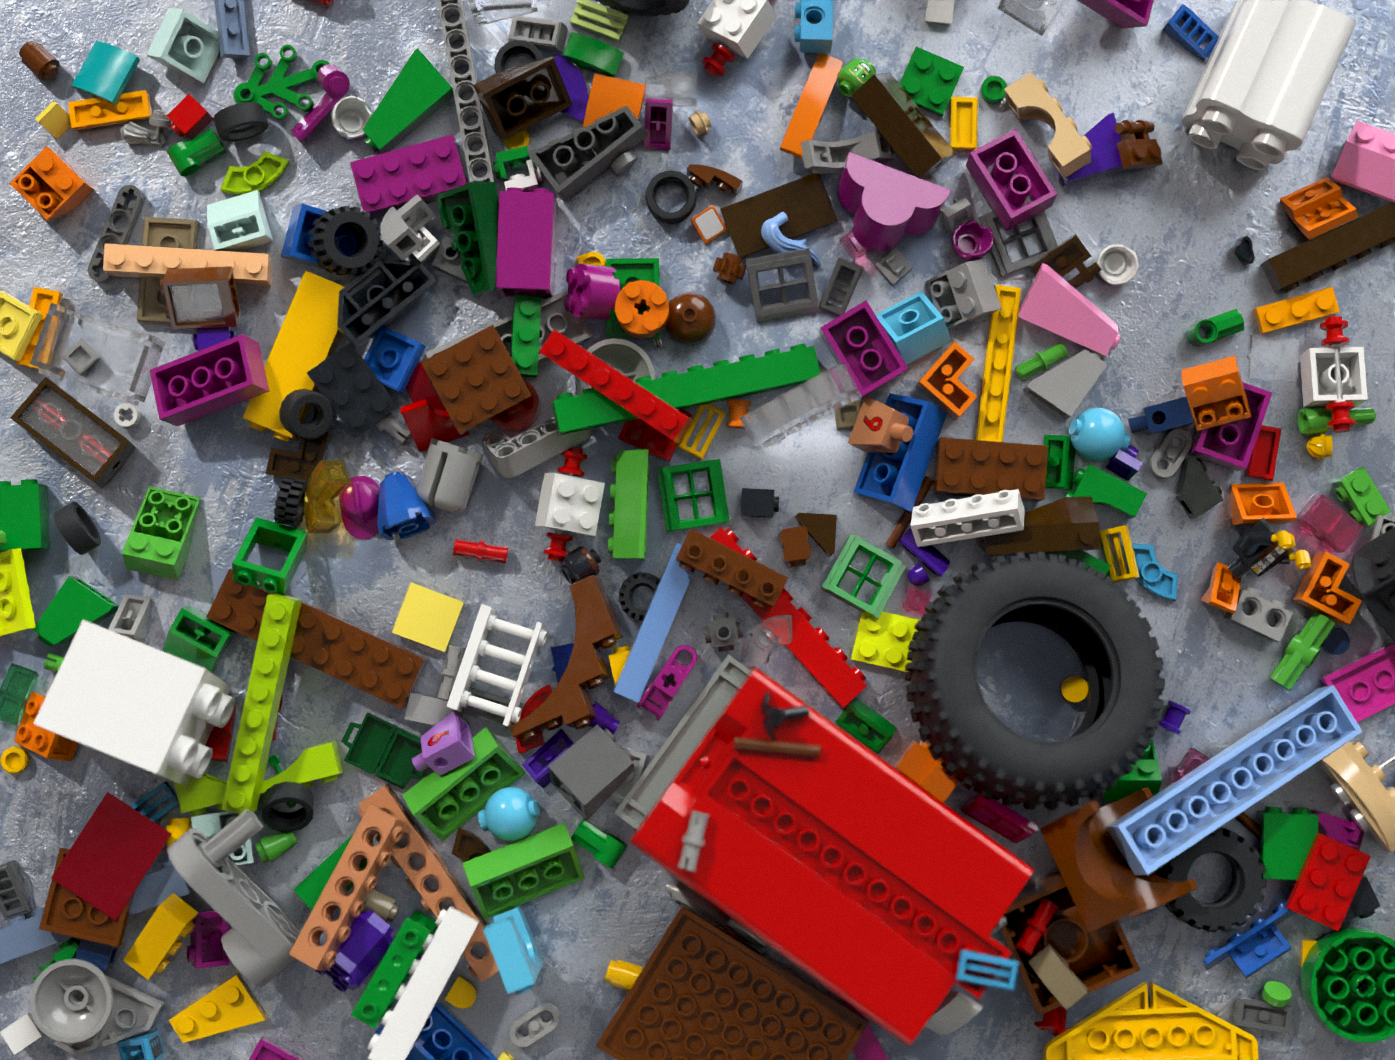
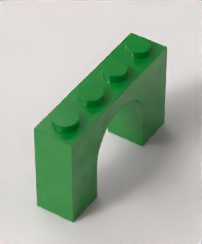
M1089 464L1084 466L1083 469L1079 468L1072 480L1076 484L1072 492L1067 491L1064 497L1091 496L1094 504L1103 505L1131 519L1136 517L1147 493ZM1085 551L1045 552V558L1049 554L1066 556L1065 562L1071 558L1077 562L1086 563L1085 569L1088 566L1095 568L1094 574L1101 571L1105 574L1104 579L1111 567L1110 564Z

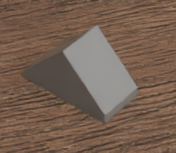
M125 594L108 630L127 638L146 639L152 603L151 598Z

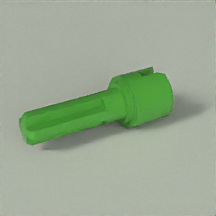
M1324 407L1300 409L1297 420L1299 431L1301 434L1306 435L1326 433L1329 429L1327 422L1332 420V412H1328ZM1373 408L1352 409L1349 411V418L1354 419L1356 425L1371 424L1374 422L1376 414Z

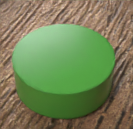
M1278 981L1267 982L1262 991L1263 999L1275 1007L1287 1006L1292 996L1289 987Z

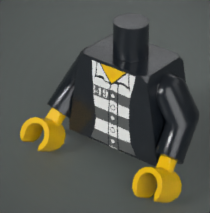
M1263 517L1232 547L1239 558L1227 568L1237 579L1250 569L1259 577L1277 564H1290L1294 561L1296 562L1297 569L1311 568V559L1309 553L1305 550H1299L1292 554L1294 551L1291 548L1295 547L1294 535L1287 531L1277 532Z

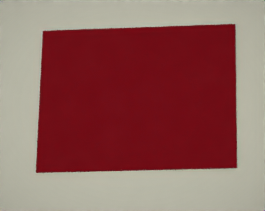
M107 792L51 879L116 921L172 833Z

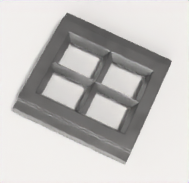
M994 211L978 218L982 227H990L992 230L994 242L991 252L1001 277L1031 266L1058 246L1045 211L1031 217L1034 228L1021 232L1019 226L1016 225L1014 227L1016 234L1002 239L996 224L999 218ZM1037 232L1043 251L1030 255L1023 237ZM1018 239L1025 258L1011 262L1005 244Z
M809 248L746 259L756 322L819 311ZM802 264L804 279L785 282L783 268ZM778 270L779 283L760 286L758 272ZM805 284L807 298L788 301L786 287ZM780 288L782 302L763 306L761 292Z

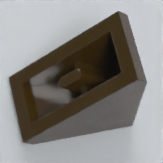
M798 513L794 517L801 526L807 527L810 537L828 557L835 553L837 515Z

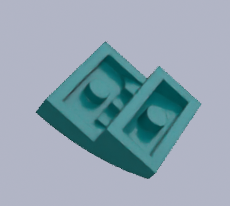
M96 40L71 86L94 98L99 97L116 106L140 59L128 51Z

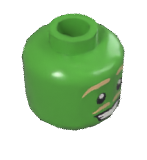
M854 58L850 60L837 74L839 91L844 96L851 97L866 81L876 74L872 63L866 59Z

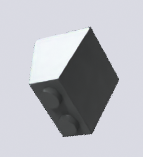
M598 724L548 766L551 784L585 821L601 807L634 771V763L632 762L634 758L626 748L620 749L615 744L616 739L613 734L606 728L602 730Z

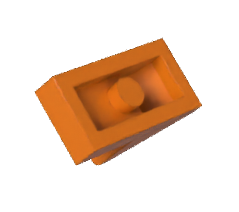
M1217 562L1213 568L1210 587L1201 600L1234 614L1242 577L1237 579L1227 568V565Z

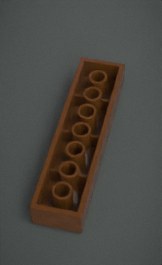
M229 568L206 618L258 641L267 596L275 593L232 581V569ZM285 593V596L297 598L289 593ZM302 600L290 657L396 707L406 708L410 693L414 692L429 659Z

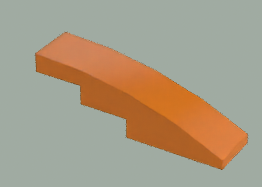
M824 53L818 54L779 150L802 159L801 143L813 140L837 80V74L841 70L844 61Z

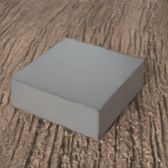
M82 338L61 355L80 376L101 359Z

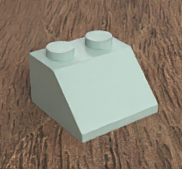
M169 8L146 55L167 68L204 84L220 52L218 31L185 10Z

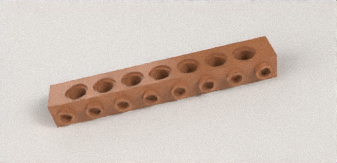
M386 784L358 804L361 809L358 813L363 818L369 805L388 811L391 815L406 822L403 828L404 834L408 838V844L402 847L395 843L390 851L392 853L390 859L397 868L402 867L407 875L405 877L407 884L412 890H418L423 897L420 901L429 913L432 911L438 918L443 909L442 901L449 899L454 903L456 909L480 921L461 956H464L468 961L469 965L467 968L475 979L479 978L483 983L499 971L484 933V928L488 924L389 784ZM380 833L375 835L378 842L381 840ZM413 855L422 857L424 861L422 868L413 867L411 864V857ZM427 878H436L439 881V889L435 891L430 890L426 885ZM482 944L486 948V955L482 957L475 955L473 945Z

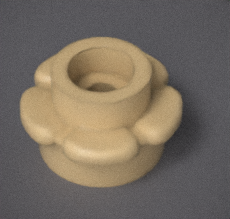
M696 110L694 115L689 117V123L697 136L707 135L711 122L705 112L701 114Z

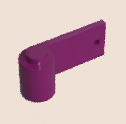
M324 65L317 73V81L326 94L291 130L300 142L304 138L307 139L317 129L316 125L349 90V78L336 65Z

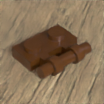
M1145 119L1135 122L1133 120H1123L1115 125V132L1120 134L1122 140L1116 145L1123 169L1156 168L1163 164L1161 149L1156 139H1150L1148 135L1155 128L1152 122Z

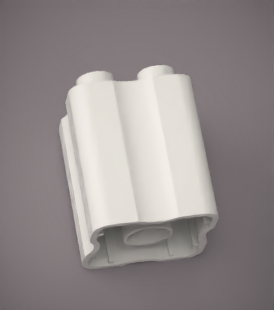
M1238 0L1229 13L1181 120L1182 124L1190 129L1188 138L1195 144L1209 149L1218 148L1220 142L1228 144L1239 150L1236 159L1251 169L1264 171L1269 164H1279L1285 159L1288 150H1296L1302 145L1355 27V21L1339 11L1308 0Z

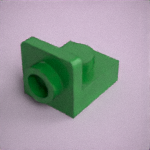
M527 146L496 153L497 161L493 162L496 177H501L504 183L509 181L506 171L507 167H510L512 170L525 167L527 160H531Z

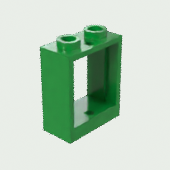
M256 517L232 563V581L260 588L270 593L285 595L307 550L308 532ZM256 543L290 552L281 572L247 562Z

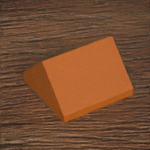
M1284 482L1230 484L1232 526L1255 525L1263 517L1269 524L1296 522L1297 516Z

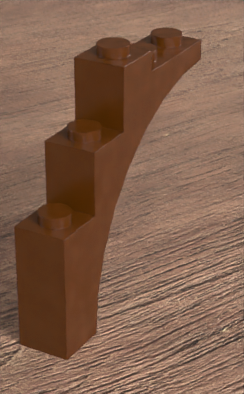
M594 574L569 585L575 604L576 631L574 647L568 666L558 685L544 703L530 715L510 726L512 736L515 738L523 739V741L532 740L539 736L538 732L545 729L554 730L561 727L563 721L565 725L578 730L591 724L590 721L597 718L586 688H597L604 684L603 680L610 678L599 648L606 649L617 644L616 640L623 638L602 581Z

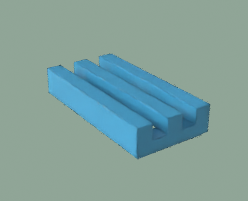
M165 781L130 807L136 810L158 793L165 790L166 794L140 812L145 816L170 798L173 801L149 818L156 822L177 807L179 801L167 781Z
M961 950L955 978L961 981L1014 991L1019 962ZM969 958L1011 967V971L967 963L966 960ZM969 969L1008 977L1009 982L964 974V970Z

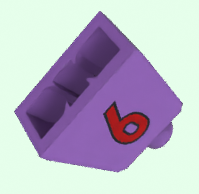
M453 711L421 737L422 752L412 758V763L419 772L430 766L437 775H442L475 758L471 727L456 711Z

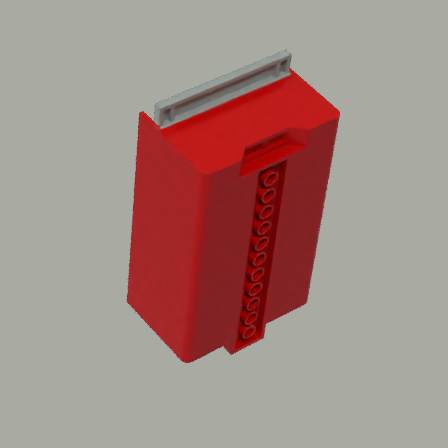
M729 654L614 812V814L635 828L630 840L631 845L906 1046L911 1045L955 983L977 999L982 996L988 986L961 981L955 978L958 971V961H960V951L966 950L1006 959L1009 958L1012 952L989 934L1026 884L1034 870L755 666H752L749 670ZM766 691H770V706L780 709L807 706L809 709L808 717L785 720L780 725L772 727L776 738L775 741L820 745V756L735 749L734 739L735 737L772 741L764 730L762 724L764 716L760 712L762 699ZM691 811L709 815L703 837L705 844L700 849L696 872L678 867L685 843L682 839L683 835L686 836ZM969 958L966 960L967 963L1001 969L1003 966ZM969 969L964 970V974L994 979L996 976Z

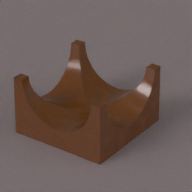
M1149 787L1099 808L1096 800L1091 801L1040 828L1088 933L1144 915L1198 889L1194 879L1180 882L1170 881L1158 876L1154 872L1148 875H1135L1106 828L1153 797Z

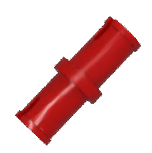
M455 539L453 556L475 558L477 562L488 560L506 564L509 547L485 544V541L476 543Z
M1042 898L1032 919L1027 920V928L1019 942L1015 945L1018 950L1031 956L1041 935H1045L1048 931L1046 927L1058 909L1054 903Z

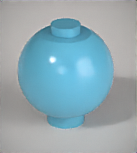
M1088 409L1074 419L1069 427L1073 447L1082 457L1088 460L1103 461L1110 459L1117 454L1119 449L1125 452L1130 443V434L1125 432L1121 419L1108 409Z
M502 788L488 799L485 809L479 811V824L483 831L490 830L495 837L501 840L517 841L525 838L534 829L540 815V806L537 800H534L528 792L521 788Z

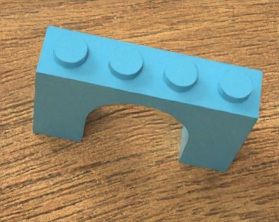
M519 905L494 915V923L484 928V933L507 993L515 991L516 995L532 989L531 985L535 984L543 967L542 958L522 906Z

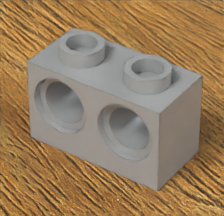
M1247 587L1246 590H1239L1236 611L1234 614L1226 612L1224 620L1271 642H1280L1293 612L1286 610L1287 605L1278 600L1271 599L1269 602L1261 598L1262 593L1255 589ZM1246 600L1252 605V611L1249 615H1246L1242 610V605ZM1270 612L1276 616V623L1272 627L1266 620Z

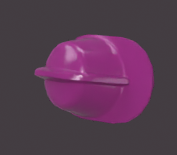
M367 476L349 478L339 492L342 521L350 535L358 539H369L379 533L377 527L379 485Z

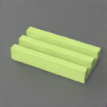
M578 0L570 24L620 42L629 16L588 0ZM584 7V8H587V9H589V10H592V11L598 12V13H600V14L606 15V16H608V17L617 19V20L621 21V23H618V22H615V21H613V20L607 19V18H605V17H602V16L596 15V14H594V13L588 12V11H586V10H583L582 8ZM579 16L618 29V31L615 33L580 20Z

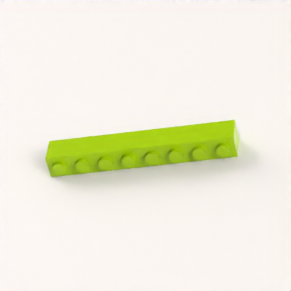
M276 593L267 596L221 810L241 814L246 809L253 813L257 811L302 599Z

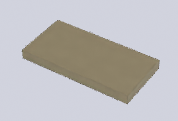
M144 217L142 246L197 249L199 221ZM164 276L140 277L137 309L138 323L172 325L171 320L167 319L165 314L166 297L162 296L160 292V280H163ZM178 285L183 310L193 309L195 285Z

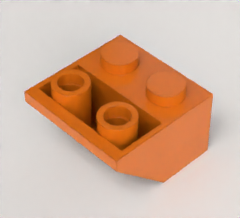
M48 146L9 183L47 221H51L76 209L94 191L58 153Z
M1235 356L1181 370L1183 387L1197 431L1251 417Z

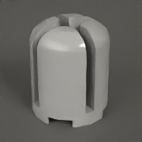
M432 438L416 487L417 495L425 504L430 506H436L451 512L463 510L468 505L483 454Z

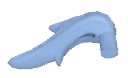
M784 212L764 222L761 228V235L768 246L776 253L808 248L805 246L806 239L791 240L780 232L778 227L788 221V217ZM810 249L812 263L820 267L819 258Z

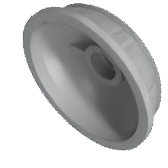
M616 338L606 339L595 343L587 349L588 352L634 382L635 379L645 376H651L652 380L655 379V372L650 358L644 350L630 341ZM575 376V386L578 395H582L583 390L592 388Z
M66 959L47 967L37 977L30 994V1010L38 1028L48 1037L64 1043L81 1042L97 1034L107 1023L113 1008V992L105 974L95 965L80 959ZM77 991H80V992L83 993V995H84V999H83V1000H78V999H77V997H76Z

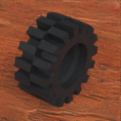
M285 476L279 486L280 490L277 492L278 497L275 500L274 520L275 523L299 527L308 504L309 482L308 480Z
M639 572L632 574L624 580L619 589L618 597L622 610L629 617L643 621L649 605L647 607L637 606L632 598L633 592L640 586H646L652 590L654 596L660 579L650 573Z

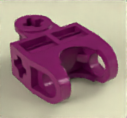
M682 645L674 650L636 707H643L655 715L657 721L660 720L672 702L677 690L696 663L697 654L692 647ZM679 651H690L693 657L692 662L688 665L680 664L677 660ZM668 676H671L673 678V682L671 684H668L666 682V678ZM647 697L661 705L663 708L659 707L658 705L647 699Z

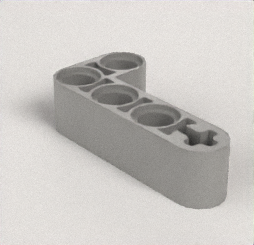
M553 416L511 439L505 432L495 430L487 433L482 441L494 468L504 478H513L587 440L593 435L594 431L589 429L558 436Z

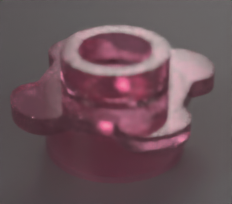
M909 586L906 589L907 598L902 605L903 609L907 612L911 610L917 611L920 615H924V613H927L924 608L932 597L931 591L928 589L919 590L915 586ZM915 598L920 599L919 603L915 602Z

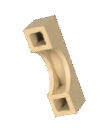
M1030 72L1004 89L1006 103L1020 121L1036 119L1051 126L1055 136L1048 146L1049 160L1060 175L1066 178L1091 162L1092 145L1086 136L1081 137L1079 135L1074 120L1070 116L1066 118L1062 113L1063 109L1057 98L1049 96L1044 81L1041 78L1037 80L1033 73Z

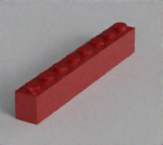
M720 527L710 537L754 561L757 560L748 548L742 550L736 544L739 538L729 528L724 531ZM784 587L773 608L767 606L766 610L752 604L753 598L745 594L742 595L741 598L841 707L844 708L867 687L863 682L866 679L865 675L856 666L853 669L849 667L845 662L848 657L838 646L833 649L827 643L830 637L820 627L815 630L809 623L812 618L802 607L797 610L792 605L791 601L794 598Z

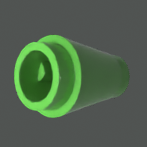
M281 832L260 838V842L256 843L255 846L263 863L268 861L272 863L294 845L298 844L293 832Z

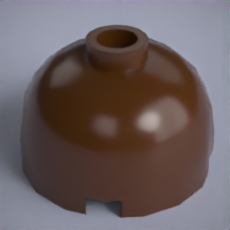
M686 292L670 300L669 318L665 329L672 340L686 346L702 344L710 338L715 329L716 314L713 305L706 297L699 293Z

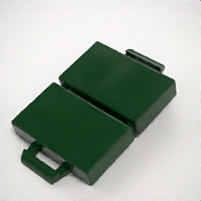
M370 712L366 713L362 724L350 722L341 741L349 748L344 759L345 762L370 774L376 773V777L401 789L407 787L410 778L421 780L425 770L414 774L415 767L412 763V758L422 752L420 736L401 727L396 729L397 725ZM354 728L359 729L353 742H348Z

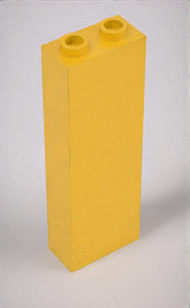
M305 270L264 366L270 392L250 399L243 418L250 421L249 427L261 432L268 428L275 431L273 436L288 442L292 438L298 441L299 437L288 432L280 421L279 411L281 403L288 394L295 390L308 389L315 392L319 391L307 372L334 354L343 334L337 328L339 291L345 286ZM306 404L300 409L299 421L302 424L306 422L312 408L311 404Z

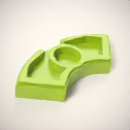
M263 151L259 159L251 165L244 167L229 166L220 191L231 195H243L256 190L261 192L271 187L283 176L290 161Z

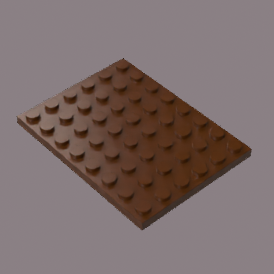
M681 905L598 1040L596 1047L617 1060H846L867 1027L869 1019L689 908Z

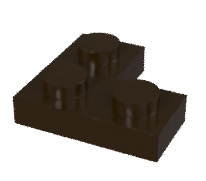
M326 432L319 438L310 440L300 438L297 453L271 448L266 474L281 478L290 476L308 480L311 484L320 485L331 433Z

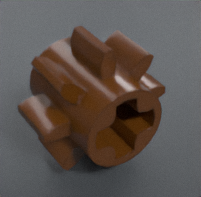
M726 252L722 258L716 257L713 272L718 273L716 279L728 284H735L737 279L743 280L746 265L741 264L743 258Z

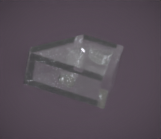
M670 71L645 78L644 105H646V99L673 100V106L697 107V72Z

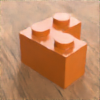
M954 341L916 386L956 420L977 398L972 391L958 380V377L975 358Z
M1326 551L1315 553L1311 561V568L1307 569L1292 598L1293 601L1314 612L1317 611L1339 625H1350L1362 600L1338 588L1350 564Z
M913 740L894 766L944 803L959 783L956 779L957 774L950 777L940 765L943 762L942 759L935 761L931 756L932 754L928 749L930 745L926 742L922 743V741L918 744Z

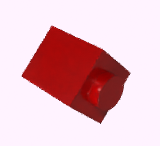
M190 94L166 115L173 122L170 127L181 138L186 135L190 140L194 139L214 119Z

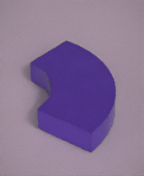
M557 53L555 62L573 104L560 111V114L584 123L589 99L585 80L571 61Z

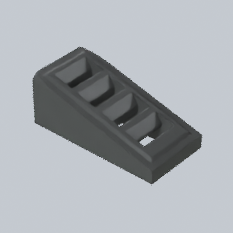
M839 257L818 308L838 316L844 314L864 266ZM841 267L855 272L854 277L840 272ZM837 277L851 282L850 287L835 282ZM834 287L846 292V297L831 292L832 288ZM828 298L843 302L842 307L827 302Z
M16 860L0 865V874L7 872L9 876L0 880V911L4 920L31 912V905ZM12 883L13 887L3 890V884ZM16 892L17 897L9 900L6 899L5 895ZM20 901L21 907L13 910L9 909L8 905Z

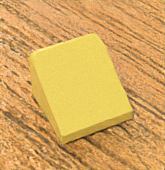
M52 101L35 119L57 139L71 127L69 113L55 101Z

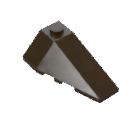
M1064 497L1025 512L1024 530L985 536L986 555L1101 549L1099 519L1092 497Z

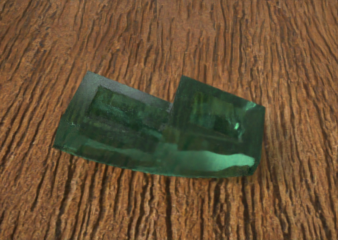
M11 663L0 687L1 721L17 726L28 702L27 697L39 676L36 671Z

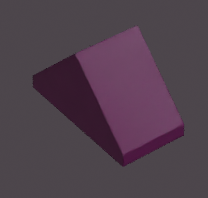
M646 99L645 130L649 135L644 138V148L670 150L673 100Z

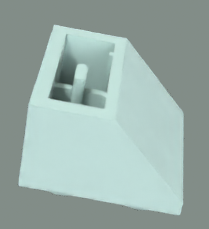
M258 190L207 205V225L215 251L239 252L273 242Z
M218 811L194 815L191 817L192 827L211 839L240 814ZM251 838L228 856L236 865L254 863Z

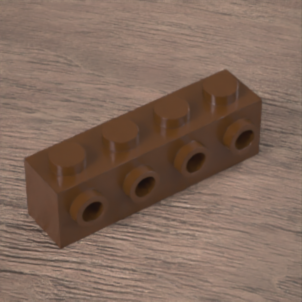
M690 529L676 557V560L680 562L678 565L680 568L690 573L697 570L704 574V580L714 585H718L721 582L729 586L728 592L740 598L745 594L753 598L752 604L766 610L767 606L771 608L775 606L788 577L693 529Z

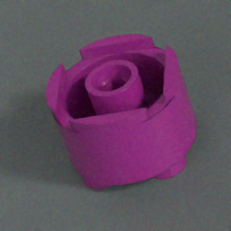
M578 264L574 269L570 268L566 275L568 295L564 300L565 310L571 311L572 315L576 318L609 320L613 316L609 315L611 309H615L616 298L620 292L619 279H615L612 273L616 272V270L610 266Z

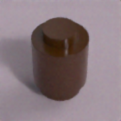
M29 41L21 47L19 56L22 63L40 80L52 79L58 74L59 61L42 44Z

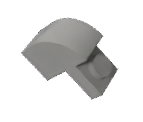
M417 194L398 211L394 206L387 211L380 225L381 236L387 245L402 260H405L423 244L416 232L436 215Z

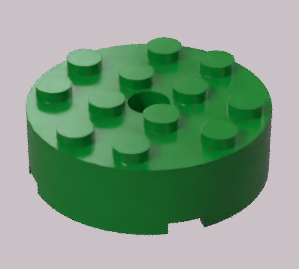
M1346 927L1326 934L1314 944L1303 963L1301 989L1307 1007L1321 1024L1341 1037L1355 1042H1378L1395 1035V941L1367 928ZM1364 979V985L1358 990L1356 986Z

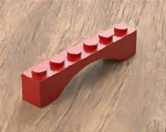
M555 329L539 351L677 443H680L693 423L692 419Z

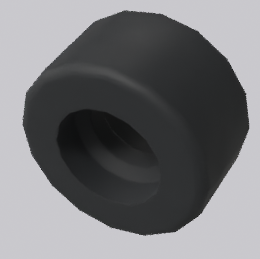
M299 389L288 394L282 401L279 411L280 421L284 428L292 435L308 440L324 435L331 427L334 417L333 407L329 400L322 394L308 389ZM306 404H311L314 407V416L308 424H302L299 421L300 409Z

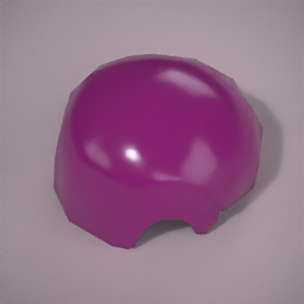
M977 221L959 225L953 231L950 243L954 253L960 259L975 261L981 260L990 252L994 236L990 227H982Z

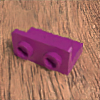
M217 911L198 912L193 921L196 926L189 934L190 946H187L186 949L187 961L191 962V965L196 969L229 965V957L221 942L222 936L228 932V922Z

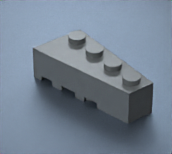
M625 106L595 120V123L573 130V133L561 139L556 138L548 142V145L530 150L528 154L555 191L567 200L609 167L619 156L629 151L649 134L633 112Z

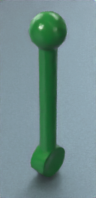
M277 755L270 756L269 763L275 767L278 775L282 772L279 765L280 758ZM286 802V805L290 808L295 807L297 804L294 802Z

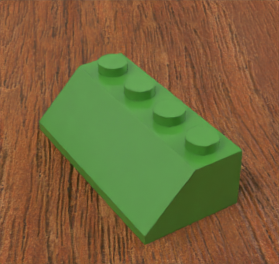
M649 450L617 451V457H612L611 473H616V484H611L610 500H615V511L610 510L609 526L614 527V535L608 538V553H613V559L646 560Z
M487 727L472 738L475 758L442 775H437L434 770L402 795L413 816L442 841L483 809L488 799L496 791L510 787L525 774V771Z
M565 823L550 827L462 863L484 919L585 879Z

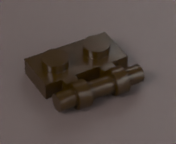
M1077 234L1068 238L1031 265L1034 271L1038 273L1042 263L1047 264L1064 280V275L1077 268L1080 273L1068 281L1075 289L1084 282L1089 283L1095 279L1094 275L1102 271L1097 262L1088 268L1083 263L1091 257V254Z

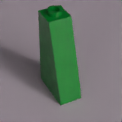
M418 48L413 52L363 128L367 136L364 141L374 153L377 150L381 153L390 152L454 97L451 85Z

